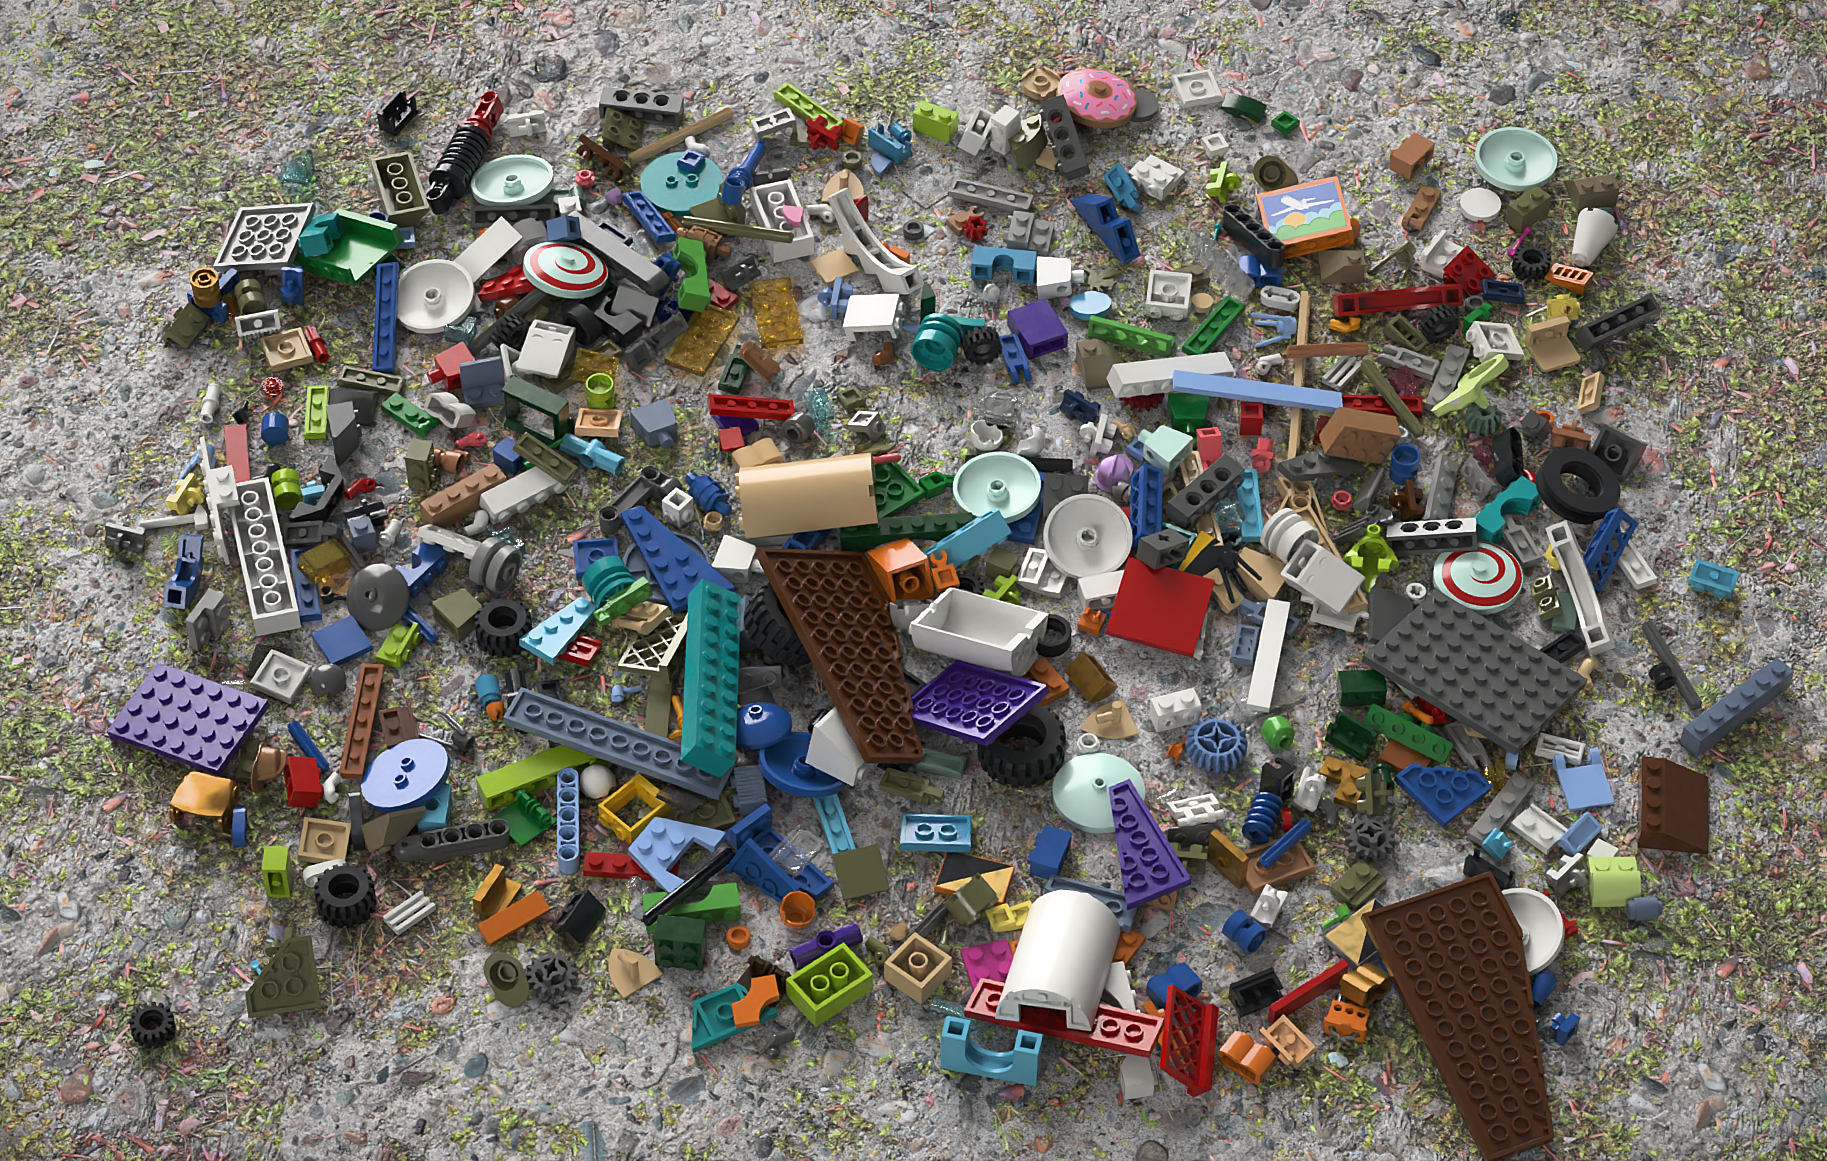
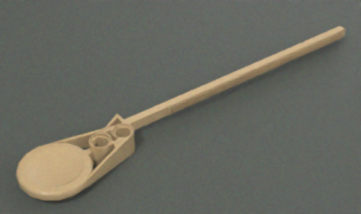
M1301 291L1297 345H1307L1311 303V296L1308 295V291ZM1295 358L1293 386L1304 387L1306 358ZM1292 407L1288 460L1295 458L1296 453L1300 449L1302 408ZM1278 477L1277 490L1284 499L1278 511L1285 508L1297 510L1310 505L1328 534L1312 482H1290L1286 477ZM1269 551L1274 559L1281 561L1276 554H1272Z

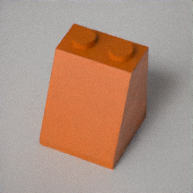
M908 538L867 551L868 560L892 603L895 604L896 600L920 599L921 602L935 597L928 557Z

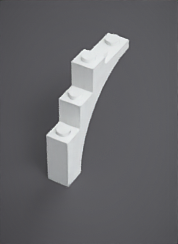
M844 188L827 197L842 234L839 237L846 254L859 256L865 274H877L884 293L909 294L923 287L924 282L918 267L899 260L881 244L862 218L848 188Z

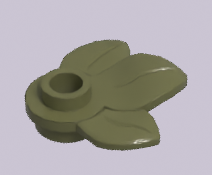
M886 439L872 443L870 440L861 441L854 444L855 449L853 452L854 454L871 452L872 455L880 452L887 453L892 451L896 444L887 445Z

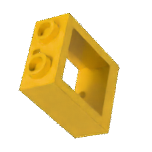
M638 773L598 805V818L601 824L611 828L620 840H625L632 845L654 817L665 819L672 811L671 799ZM638 796L654 810L630 828L615 816L614 813Z

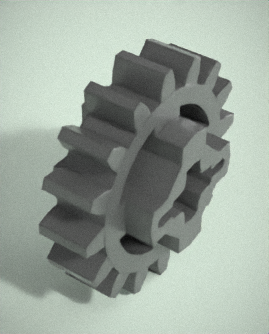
M1363 815V820L1355 817L1354 823L1349 822L1348 828L1345 829L1344 844L1349 846V853L1356 852V859L1363 856L1365 862H1367L1368 858H1372L1373 862H1376L1379 856L1384 860L1386 853L1391 854L1392 847L1395 846V831L1391 830L1392 825H1385L1384 818L1379 821L1376 820V815H1373L1371 819Z
M549 950L546 956L540 952L539 959L532 957V965L526 966L527 973H525V976L529 983V989H533L535 996L542 993V999H545L547 995H551L552 1000H555L557 994L563 998L565 997L564 991L572 992V985H577L578 969L576 968V963L574 960L570 961V955L568 954L562 957L561 951L553 955L552 951Z

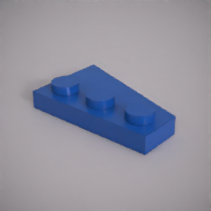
M751 838L745 841L724 869L730 874L734 872L741 876L743 882L747 884L753 883L758 886L762 893L779 903L782 902L788 893L798 891L801 888Z

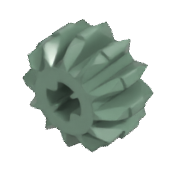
M1490 401L1489 407L1486 409L1479 407L1476 403H1472L1465 413V426L1469 427V432L1475 431L1477 436L1484 434L1486 437L1488 433L1494 435L1501 426V411L1498 410L1497 405L1491 406Z

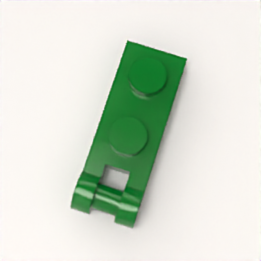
M396 392L381 404L383 412L421 437H425L429 434L431 428L435 429L440 424L437 417L431 416Z

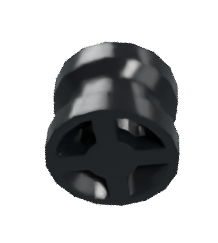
M1667 663L1656 664L1648 672L1650 679L1655 681L1654 686L1658 691L1671 688L1677 680L1675 675L1670 673L1671 668Z

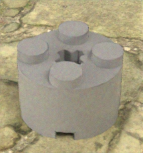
M528 218L515 223L513 228L522 238L510 248L514 260L522 264L530 248L540 243L550 242L544 223L541 220L540 222L536 221L535 218Z

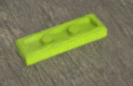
M329 385L307 387L305 440L327 439L328 416L326 406L329 405Z

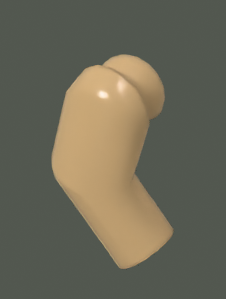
M1116 419L1111 422L1117 425L1115 432L1122 435L1125 439L1133 438L1136 435V428L1132 424H1123Z
M1592 658L1584 660L1577 671L1578 674L1588 679L1586 686L1583 688L1584 690L1593 688L1594 684L1590 674L1599 667L1598 662Z

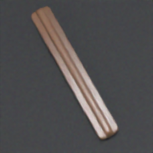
M1367 342L1287 346L1286 354L1288 358L1368 354L1369 346Z

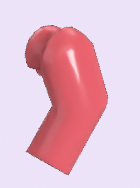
M470 432L454 442V446L459 450H463L468 446L482 447L487 442V436L481 432Z

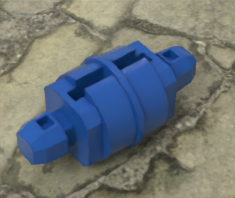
M693 472L686 475V483L690 486L688 494L693 497V500L696 501L699 507H702L706 512H719L722 516H729L731 514L732 507L727 502L729 494L721 487L719 482L708 475L699 476Z

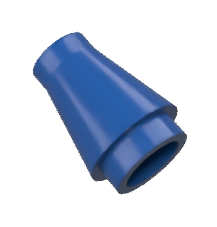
M1542 970L1534 976L1531 990L1533 1006L1536 1008L1541 1007L1542 1003L1557 986V978L1550 972Z

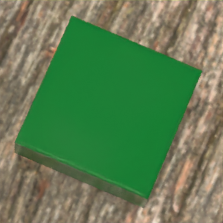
M1283 111L1271 120V126L1286 136L1300 125V120L1286 111Z

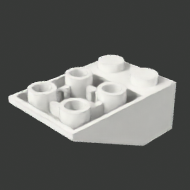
M535 319L528 330L516 370L522 371L525 374L543 375L545 378H558L574 351L576 328Z
M1307 538L1304 539L1280 573L1289 586L1341 614L1365 580V576Z

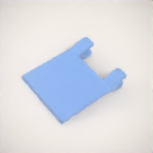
M1598 748L1589 750L1590 754H1588L1587 758L1590 765L1566 769L1564 755H1554L1552 765L1557 772L1569 811L1614 805L1615 803Z

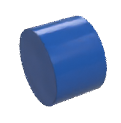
M269 413L262 418L261 438L264 442L271 445H280L288 440L289 420L285 415Z

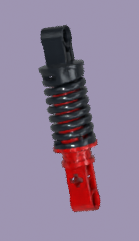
M487 91L481 95L471 116L464 123H460L457 126L442 157L429 175L431 187L425 196L435 215L446 213L454 199L464 196L475 171L492 145L491 135L493 129L504 112L503 105L496 91Z

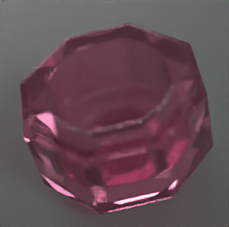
M1478 444L1473 450V455L1481 463L1488 465L1493 460V452L1487 446Z

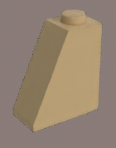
M1244 547L1239 556L1262 577L1261 581L1257 580L1238 562L1239 568L1236 571L1247 589L1260 602L1264 601L1267 603L1268 599L1280 600L1288 587V584L1280 575L1286 564Z

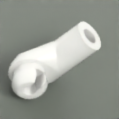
M693 136L685 139L689 150L705 155V157L710 156V147L696 143Z
M827 204L808 205L809 215H820L826 223H832L835 220V215Z
M478 510L475 513L474 523L463 527L466 537H471L486 530L489 515L485 510Z
M333 772L323 783V799L327 800L329 804H333L339 798V794L335 792V787L342 781V778L336 772Z

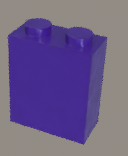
M1047 299L1035 301L1008 311L1007 326L1012 334L1017 333L1024 353L1029 360L1068 346V332Z

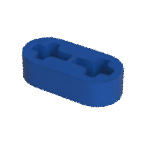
M246 807L233 809L234 848L247 846Z

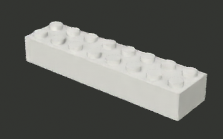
M266 477L236 483L240 505L231 506L228 509L256 636L301 628L269 479Z

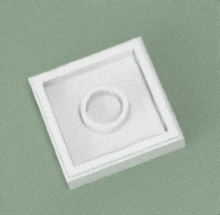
M1211 69L1172 76V83L1183 108L1222 101V94Z
M271 649L250 681V687L291 705L312 672V666Z

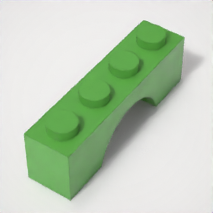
M679 237L672 255L682 264L680 269L689 278L683 279L677 293L678 305L682 309L703 313L706 305L710 304L712 294L709 292L710 279L707 278L708 265L705 263L706 251H704L703 242Z
M737 883L713 885L710 894L704 900L694 904L678 903L665 915L706 920V925L741 919ZM666 892L643 894V912L645 913L668 894ZM657 921L651 926H646V931H655Z

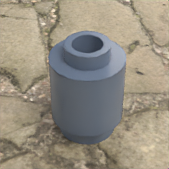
M1656 896L1637 897L1626 901V914L1629 920H1658L1659 915H1662V903L1657 900Z

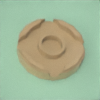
M1041 67V69L1031 68L1022 75L1021 89L1023 93L1033 99H1050L1056 95L1060 76L1053 69Z

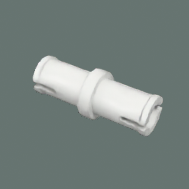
M212 383L208 385L206 396L201 403L202 411L199 418L205 424L213 421L215 410L219 407L218 399L222 389L218 384Z

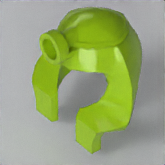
M1371 524L1367 527V534L1343 558L1344 563L1365 576L1363 583L1365 592L1368 595L1370 594V589L1375 585L1379 574L1389 572L1390 569L1396 568L1400 564L1393 550L1381 536L1380 526L1376 524Z

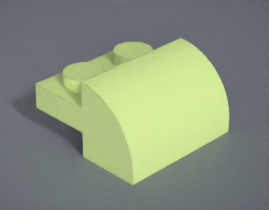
M1588 857L1589 892L1592 907L1626 906V901L1641 897L1640 871H1637L1635 857Z

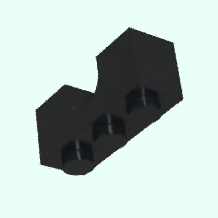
M602 292L585 297L578 302V304L586 306L594 313L599 320L602 333L624 349L643 335L642 320L626 310L618 316H610L612 300Z

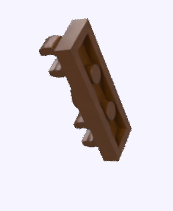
M581 134L578 138L584 145L580 146L576 153L582 156L587 151V154L584 156L587 161L592 160L594 153L597 154L596 159L605 166L607 163L611 164V166L607 167L606 174L611 176L616 171V174L613 176L616 181L621 180L622 172L630 176L634 171L623 161L585 135Z

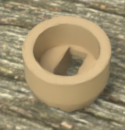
M900 920L890 929L888 934L896 941H902L909 934V929Z

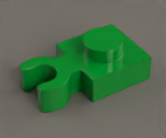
M1486 302L1480 309L1477 307L1463 320L1461 333L1466 336L1474 321L1483 322L1488 320L1492 315L1489 311L1493 309V306Z

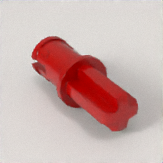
M307 326L304 334L309 342V349L313 351L319 363L328 361L330 355L324 346V339L319 336L314 326Z

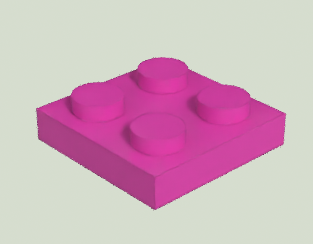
M1007 939L960 949V955L973 992L980 978L1002 983L1006 982L1013 960Z

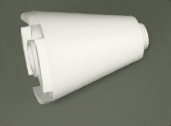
M1585 208L1580 212L1571 255L1572 260L1577 266H1589L1617 233L1619 225L1614 223L1615 218L1606 211L1594 208L1593 211H1587L1588 208Z

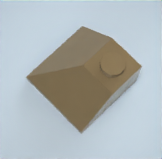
M1323 250L1317 252L1321 284L1363 283L1365 272L1363 250Z
M1099 339L1077 342L1076 362L1087 391L1110 387L1106 378L1113 364L1122 363L1117 349Z
M425 806L390 812L361 825L368 851H379V854L393 851L392 846H395L399 840L406 837L425 813Z

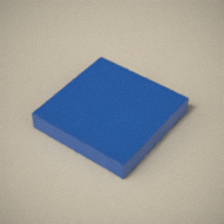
M617 537L573 540L576 579H582L586 569L598 559L606 556L619 557Z
M352 615L311 633L313 640L329 664L339 666L373 650L371 642Z

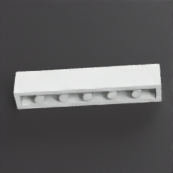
M1217 352L1113 364L1106 379L1116 398H1129L1138 395L1172 392V374L1174 370L1232 377L1235 371L1226 353Z

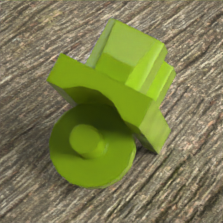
M1221 162L1220 168L1211 169L1210 179L1212 183H1207L1206 186L1208 196L1218 197L1220 203L1227 201L1229 190L1238 189L1242 183V179L1236 172L1230 173L1228 171V162Z
M1012 574L1008 579L999 575L993 583V588L998 591L995 593L986 589L982 596L1021 606L1019 598L1021 593L1015 584L1018 581V577Z

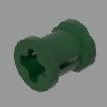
M1383 763L1373 766L1371 773L1382 774V782H1387V790L1395 789L1394 781L1391 780L1390 775L1392 772L1391 766Z

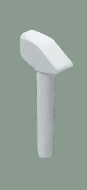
M198 504L194 514L140 521L141 527L145 529L194 522L196 530L209 528L207 513L200 504Z

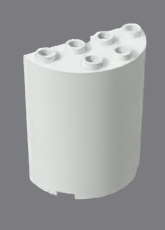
M949 587L943 594H940L934 603L930 604L929 608L921 612L916 620L911 622L909 634L912 635L913 643L918 649L1020 677L1028 672L1038 655L1036 646L1039 640L1043 641L1048 614Z

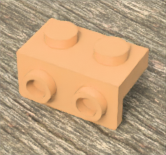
M1284 1014L1267 1030L1264 1027L1260 1029L1264 1036L1261 1040L1271 1050L1275 1047L1280 1052L1278 1058L1287 1067L1291 1064L1297 1070L1318 1050Z

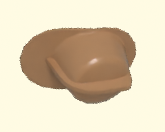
M265 742L260 744L251 772V788L255 794H259L262 791L266 781L279 778L282 775L287 760V753L285 751L267 747Z

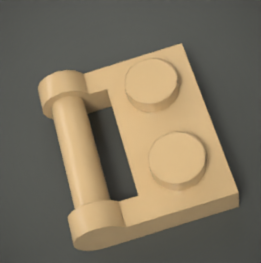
M645 601L612 620V625L618 629L627 628L635 630L639 634L648 635L671 612L668 606Z

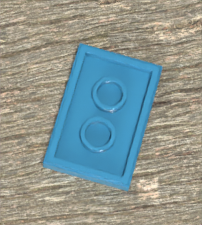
M902 814L900 851L971 853L972 816Z

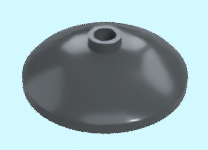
M372 564L361 569L351 580L346 595L347 609L350 616L354 617L359 626L371 631H384L395 626L405 615L410 600L409 586L405 577L396 568L386 564ZM373 592V597L370 599L369 594Z

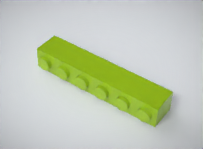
M560 745L555 748H549L537 755L528 756L516 763L505 765L503 768L490 773H484L476 778L477 792L489 812L515 802L517 798L515 794L520 789L526 790L533 795L557 786L558 773L564 768L575 769L578 772V777H580L585 768L594 764L607 766L609 761Z

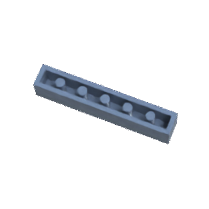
M1775 658L1683 728L1680 745L1697 758L1790 687L1794 670L1779 658Z

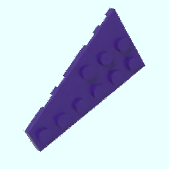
M1128 779L1110 786L1109 797L1127 910L1191 885L1189 874L1131 780Z

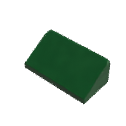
M927 281L923 284L921 295L920 324L925 316L935 314L936 295Z

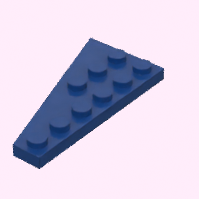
M640 505L620 512L624 525L673 614L688 609V595L702 579L735 592V586L644 507Z

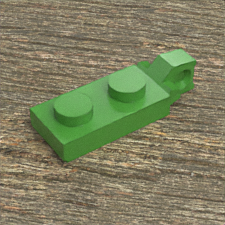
M642 577L606 599L607 603L605 606L593 612L595 619L601 626H604L615 620L618 616L627 613L636 605L645 602L653 596L649 582L645 577Z

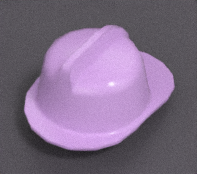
M1119 453L1104 456L1098 464L1095 475L1097 486L1104 492L1112 493V487L1115 486L1116 482L1122 481L1129 484L1133 471V462L1126 455Z

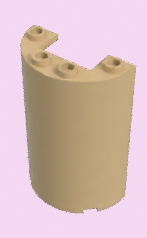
M871 452L740 468L739 473H735L737 485L735 486L737 500L740 499L742 517H739L740 530H744L746 539L878 523L874 491L876 473Z

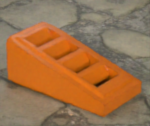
M1555 263L1546 274L1545 279L1583 295L1591 285L1594 273Z

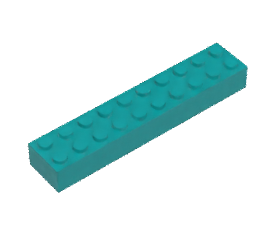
M702 579L688 595L681 761L721 778L736 760L741 596L715 583Z

